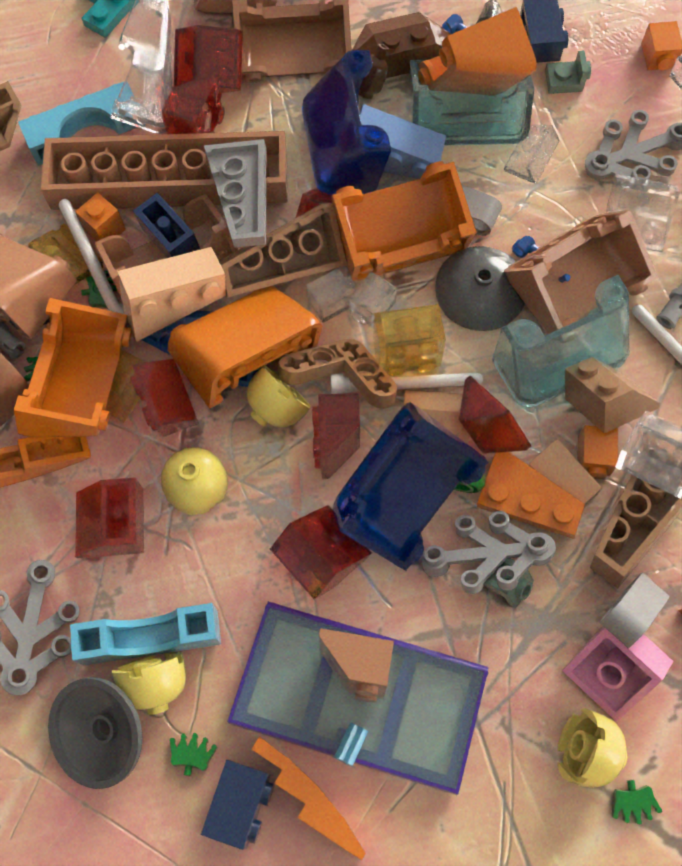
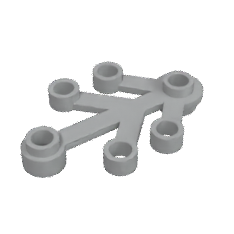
M635 110L630 117V128L622 149L610 153L614 140L620 137L623 125L615 119L607 121L603 129L604 138L599 151H593L586 157L584 167L587 175L595 180H602L609 175L631 181L636 186H644L648 183L651 176L650 169L658 171L662 176H671L678 165L677 160L673 156L665 155L659 159L646 155V153L665 146L671 150H681L682 123H675L667 129L666 133L637 143L641 130L647 125L649 115L643 110ZM609 128L615 129L616 132L610 131ZM627 161L639 166H636L633 170L620 165V163ZM663 164H668L671 168H667ZM637 174H642L645 178H640Z
M503 511L493 512L489 516L490 530L495 534H504L516 543H502L476 527L475 519L472 516L462 515L455 521L457 534L462 538H469L482 547L445 551L440 546L433 545L425 549L421 556L423 570L427 575L439 577L444 575L452 564L484 561L476 570H467L462 574L461 583L463 590L468 594L480 592L483 588V583L496 570L498 586L503 590H512L518 585L519 578L532 565L542 566L550 562L555 555L556 544L553 538L545 533L528 534L511 524L508 514ZM497 521H503V522H504V523H502V524H495V522H497ZM470 525L468 528H462L461 526ZM519 557L512 566H503L498 569L507 558ZM504 576L513 577L511 580L502 579ZM469 580H477L475 584L467 583Z
M36 560L27 569V581L31 588L23 623L9 605L7 593L0 590V596L5 599L4 605L0 607V618L18 642L17 653L14 658L2 643L0 631V664L3 667L0 682L3 689L12 695L28 693L35 686L37 673L57 658L66 657L71 653V639L66 635H59L53 639L49 649L30 660L33 645L65 623L74 622L80 612L79 606L75 602L65 601L60 605L58 612L37 625L45 588L49 587L55 578V569L46 560ZM40 567L45 568L48 572L47 576L42 579L34 575V571ZM67 606L75 609V615L71 618H66L62 614V610ZM60 640H64L68 643L69 648L66 652L60 653L56 651L55 644ZM17 670H22L26 674V678L22 683H15L11 679L12 674Z

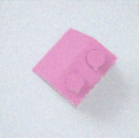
M602 626L562 671L617 722L663 680L673 660L644 634L630 648H627Z

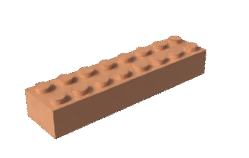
M285 131L45 138L41 192L51 210H60L59 202L62 199L69 200L73 209H78L97 192L115 208L138 207L156 193L169 206H185L192 199L207 194L214 205H221L204 145L264 139L266 144V203H287L288 180Z

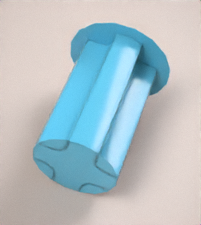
M349 722L350 724L335 756L332 757L355 768L353 764L368 731Z

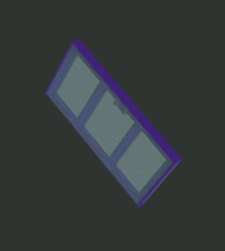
M268 601L227 722L237 727L330 756H335L350 724L349 722L368 731L354 762L355 764L458 795L486 677L489 674V667ZM320 628L394 641L384 699L377 698L375 703L364 702L355 699V694L348 693L320 652Z

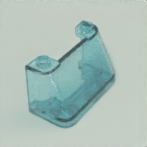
M425 60L409 61L411 122L446 135L444 145L516 144L522 142L528 136L535 89L531 75L496 96L433 91L428 89V85H422L418 78V65Z
M619 275L609 278L598 285L594 296L598 307L589 311L587 317L544 336L536 323L526 319L514 321L501 328L492 362L519 405L531 408L564 394L565 368L582 360L594 357L615 369L625 363L630 353L629 292Z

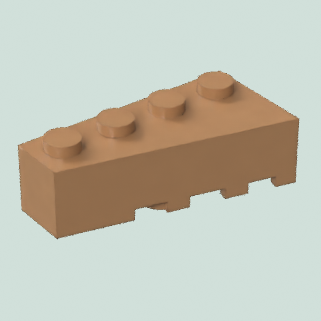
M333 203L320 204L266 234V245L246 246L219 260L225 272L226 297L346 266V258Z
M650 436L645 443L590 566L591 569L617 589L682 512V458Z

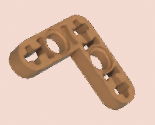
M343 339L287 354L279 361L278 377L283 383L288 385H299L344 372L365 400L376 408L384 409L391 407L395 403L397 385L365 346L355 339ZM315 360H326L329 363H317ZM358 371H368L372 375H363Z

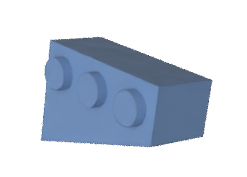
M363 104L345 135L338 165L420 179L422 174L426 172L428 165L441 161L446 135Z

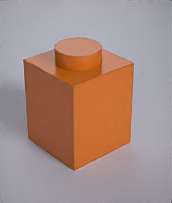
M677 21L648 24L641 43L647 71L676 68L682 54V39Z
M98 192L75 211L84 231L96 242L108 236L120 235L126 230L118 209Z
M584 425L578 435L577 461L594 479H603L610 476L618 466V428L603 433L596 426Z

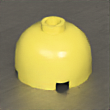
M266 365L254 374L248 384L247 400L253 408L250 415L264 427L267 423L277 428L289 427L300 421L311 409L307 400L293 386L290 387L279 379L278 373Z
M189 447L175 452L165 462L161 472V487L167 501L178 511L189 515L204 514L224 499L228 488V476L221 460L212 452L200 447Z
M181 652L165 653L166 660L163 661L161 658H154L153 655L118 667V671H112L114 684L125 692L136 710L147 709L148 715L164 712L169 709L168 703L178 698L184 689L186 667Z
M586 708L580 709L583 713L580 716L573 714L562 730L557 751H564L563 764L557 762L558 770L563 779L583 787L594 788L608 785L620 774L627 763V748L624 734L610 718Z

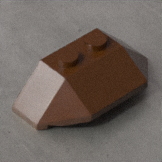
M421 12L365 24L352 49L353 66L348 71L353 85L357 86L356 77L362 62L367 56L375 53L379 43L389 48L385 60L388 65L386 78L416 72L419 70L418 65L422 61L439 56L442 41L451 33Z

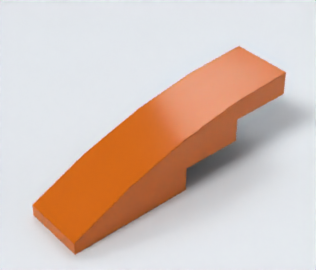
M86 436L27 437L17 439V445L0 448V488L30 480L91 458Z
M259 736L251 750L282 769L274 783L305 803L298 818L362 861L366 854L365 850L345 818L322 789L291 759Z

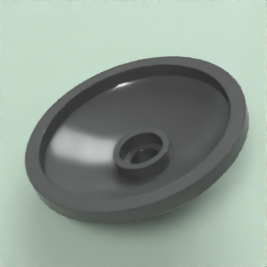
M486 246L469 247L454 253L443 263L436 278L435 292L440 308L454 323L470 330L491 331L508 325L516 319L525 305L510 285L504 273L507 267L517 261L501 250ZM479 276H487L489 279L482 280Z
M87 677L68 684L55 698L49 714L48 734L53 754L63 771L77 783L93 789L109 788L127 778L134 770L141 754L142 728L138 713L125 692L106 679Z

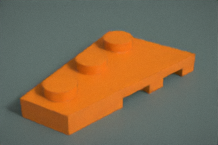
M498 444L485 480V487L480 493L477 507L490 512L503 511L511 519L574 539L585 504Z

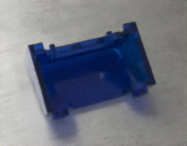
M351 50L345 53L303 99L302 115L315 184L326 195L336 194L337 190L346 186H354V189H360L362 194L376 191L391 153L387 133L376 125H362L360 119L358 94L363 78L369 75L372 68L370 50Z
M408 402L398 411L337 495L333 504V513L339 531L407 571L410 565L417 562L424 552L423 537L421 535L423 529L458 483L462 482L468 485L479 481L484 475L486 465L489 462L482 454L425 411Z

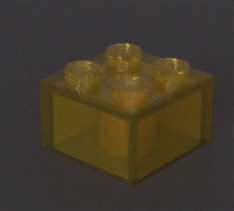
M439 304L374 313L373 343L376 360L389 376H398L405 373V371L417 369L421 372H427L441 366L446 337Z

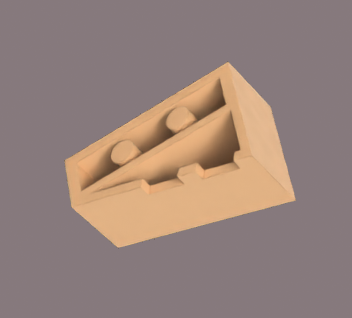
M212 247L117 271L124 314H127V322L129 327L132 328V334L136 342L226 296L225 272Z

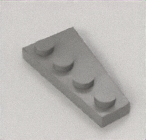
M265 140L204 145L234 248L266 245Z

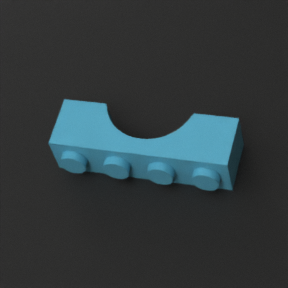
M128 80L18 122L38 166L43 164L45 138H69L77 131L94 125L105 126L113 129L118 134H122L146 124L140 105Z
M213 603L176 608L168 614L146 619H102L70 624L72 660L83 666L221 645L218 610Z

